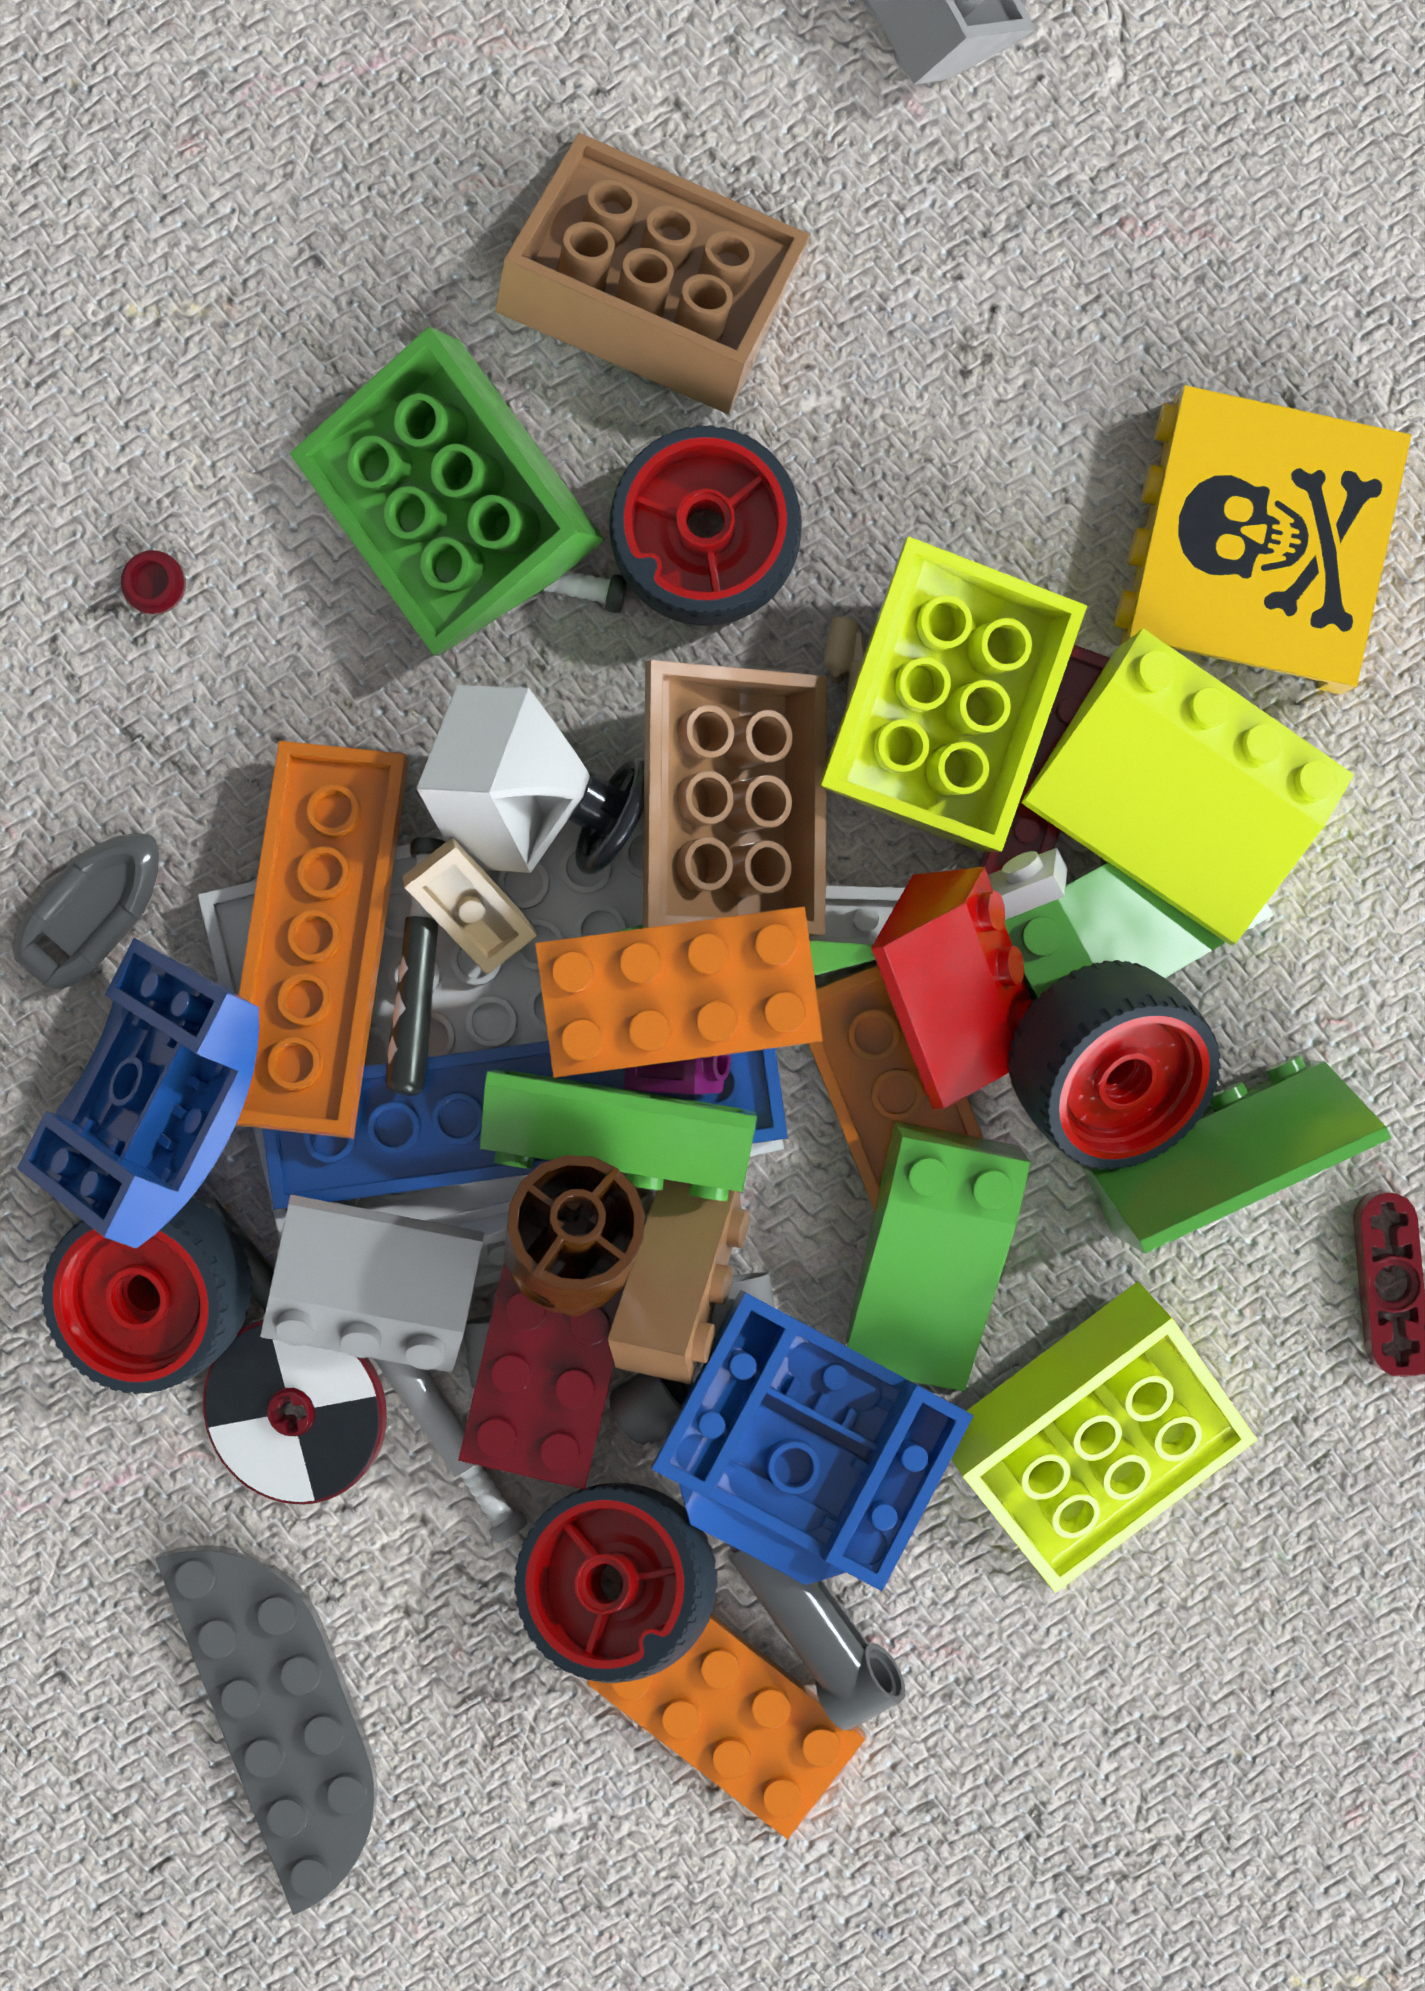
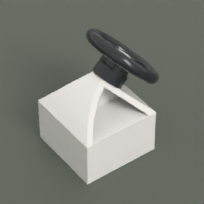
M457 685L416 789L445 842L454 837L483 870L531 873L564 824L569 820L582 827L576 846L575 860L578 869L590 875L603 870L614 860L630 838L644 811V757H634L626 761L607 782L587 771L567 739L529 688ZM604 836L603 842L596 849L598 840Z

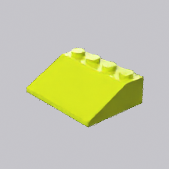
M909 536L906 537L819 786L918 829L977 851L1002 852L1087 605Z
M1142 628L1115 649L1021 803L1232 946L1238 942L1323 829L1354 774Z
M1137 1281L969 1408L967 1412L974 1416L951 1460L963 1478L1056 1593L1256 1442L1257 1438L1172 1317L1145 1287Z

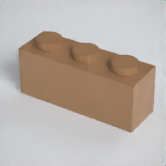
M664 1179L663 1190H656L644 1226L643 1242L627 1278L608 1342L616 1368L691 1384L697 1363H707L711 1355L715 1337V1325L711 1324L710 1320L715 1304L724 1305L727 1301L732 1282V1267L727 1266L732 1248H742L749 1226V1211L742 1209L739 1191L729 1190L727 1201L712 1200L689 1195L690 1183Z

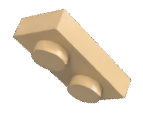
M454 837L402 876L404 888L487 975L537 937L532 922Z

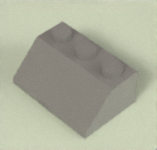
M863 0L867 10L879 21L893 46L896 63L910 77L913 85L951 79L1024 39L1036 29L1021 0Z
M290 1194L260 1337L283 1341L294 1346H311L343 1352L359 1358L370 1357L408 1364L418 1369H434L452 1373L465 1331L484 1232Z

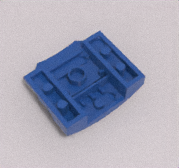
M133 938L105 993V996L113 1000L103 1033L91 1059L68 1096L56 1109V1114L49 1111L44 1113L17 1169L103 1237L138 1248L163 1228L190 1200L204 1182L225 1148L239 1119L254 1072L258 1049L259 1007L226 987L212 982L184 964L173 960L145 942Z
M740 1290L714 1338L709 1360L703 1364L681 1406L682 1409L653 1461L651 1469L679 1484L690 1525L747 1553L803 1585L848 1573L883 1591L974 1415Z

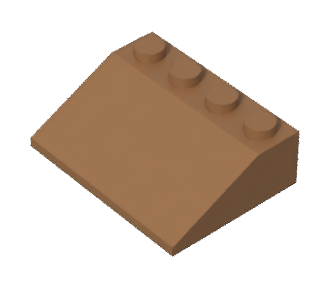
M578 133L504 259L495 312L729 415L754 365L806 248L810 234L582 133Z
M659 660L645 662L642 928L805 906L809 937L825 935L826 789L820 787L819 784L827 763V676Z

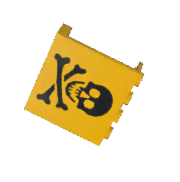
M1184 385L1173 400V404L1163 403L1156 425L1154 438L1157 441L1164 442L1159 466L1150 464L1142 489L1141 502L1151 505L1146 528L1136 527L1129 549L1127 564L1137 566L1132 591L1122 590L1116 609L1114 627L1123 628L1120 645L1144 628L1175 650L1318 680V690L1341 695L1356 688L1412 434Z

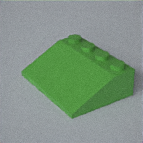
M429 326L289 453L428 649L435 656H440L557 581L605 540L462 342Z
M1296 1055L1267 1068L1265 1071L1269 1079L1258 1085L1246 1089L1243 1082H1238L1213 1093L1214 1097L1212 1101L1210 1100L1211 1106L1204 1111L1203 1117L1196 1122L1195 1127L1189 1130L1187 1135L1183 1139L1181 1138L1175 1146H1171L1168 1151L1157 1155L1158 1157L1151 1158L1142 1164L1138 1163L1136 1166H1127L1123 1169H1098L1096 1167H1088L1087 1165L1082 1166V1169L1113 1235L1146 1254L1392 1138L1383 1122L1325 1061L1309 1060L1304 1062L1301 1055Z

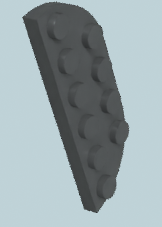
M188 1546L161 1553L155 1559L292 1914H298L324 1899L346 1878L356 1864L366 1844L375 1817L378 1795L375 1760L366 1733L317 1610L299 1585L275 1565L271 1568L255 1558L238 1553V1549L226 1546Z

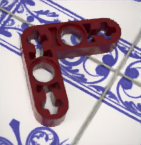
M1374 1191L1359 1200L1354 1209L1353 1216L1364 1347L1367 1357L1373 1365L1392 1376L1409 1377L1425 1375V1289L1417 1213L1415 1207L1407 1198L1390 1191ZM1383 1203H1386L1388 1210L1397 1212L1400 1215V1222L1389 1227L1390 1245L1400 1248L1404 1246L1403 1256L1383 1253L1372 1257L1373 1247L1386 1249L1383 1230L1372 1227L1370 1223L1371 1216L1381 1214ZM1397 1265L1406 1274L1407 1288L1398 1299L1392 1301L1383 1300L1376 1292L1375 1278L1384 1267ZM1379 1310L1390 1313H1401L1410 1310L1409 1319L1397 1317L1399 1335L1412 1342L1411 1349L1401 1351L1399 1362H1396L1393 1356L1382 1352V1345L1393 1341L1392 1321L1386 1318L1378 1319L1377 1313Z

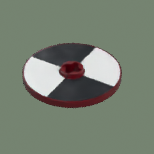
M262 1319L238 1332L230 1346L209 1368L203 1391V1416L210 1442L229 1472L238 1481L257 1494L288 1504L305 1505L327 1501L342 1494L356 1484L369 1471L381 1450L387 1424L386 1400L381 1381L368 1357L359 1358L343 1352L305 1345L294 1346L283 1341L260 1337L264 1321ZM291 1400L294 1406L303 1405L306 1415L298 1420L295 1414H285L283 1405Z

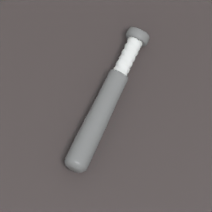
M373 1358L432 1441L454 1476L459 1475L463 1479L470 1493L474 1495L476 1502L480 1504L482 1511L486 1513L487 1519L492 1524L489 1533L493 1540L501 1543L524 1528L527 1524L524 1514L519 1510L513 1511L507 1505V1501L501 1496V1492L495 1487V1483L489 1478L490 1476L484 1470V1467L458 1461L465 1430L429 1372L412 1365Z

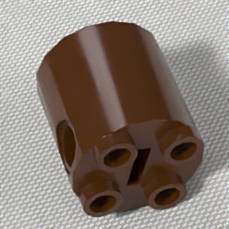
M565 1155L541 1163L521 1180L509 1204L504 1263L514 1285L530 1302L553 1313L581 1316L592 1309L606 1304L623 1288L643 1242L645 1212L636 1188L618 1168L595 1157Z

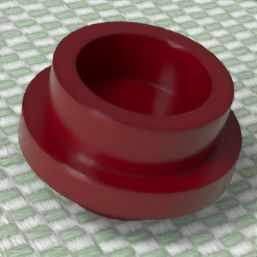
M148 550L135 555L127 562L121 575V589L125 599L132 607L145 614L160 615L171 611L180 603L186 590V577L182 567L173 557L161 551Z

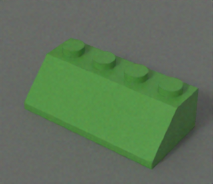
M497 1068L487 1071L480 1149L495 1151L494 1163L529 1169L533 1168L534 1158L553 1160L565 1155L595 1157L624 1172L625 1177L634 1187L663 1190L664 1179L690 1183L689 1195L727 1201L729 1190L743 1192L757 1115L755 1110Z

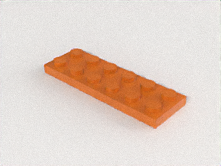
M280 740L278 742L239 996L259 1007V1036L254 1072L246 1100L236 1123L238 1126L354 1139L409 767V759L404 753Z

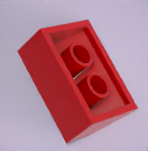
M985 866L914 874L871 949L932 1109H945L1009 1073V1051H1011V1041L1014 1040V1032L1018 1029V1023L1023 1019L1024 1013L1032 1006L1034 1000H1031L1024 980V961L1021 951L1017 946H1012L1005 926L1003 899L999 892L993 891Z

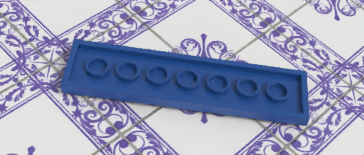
M549 1041L428 1057L425 1086L423 1091L415 1096H402L388 1091L385 1085L387 1063L364 1066L354 1139L262 1128L273 1210L288 1208L290 1194L334 1202L528 1175L541 1163L550 1160L534 1158L532 1169L512 1167L494 1163L495 1151L480 1149L485 1081L487 1071L497 1068L553 1077ZM776 1048L731 1054L729 1074L724 1080V1088L721 1093L694 1095L640 1091L755 1110L757 1120L752 1144L788 1139ZM625 1068L556 1078L624 1089Z

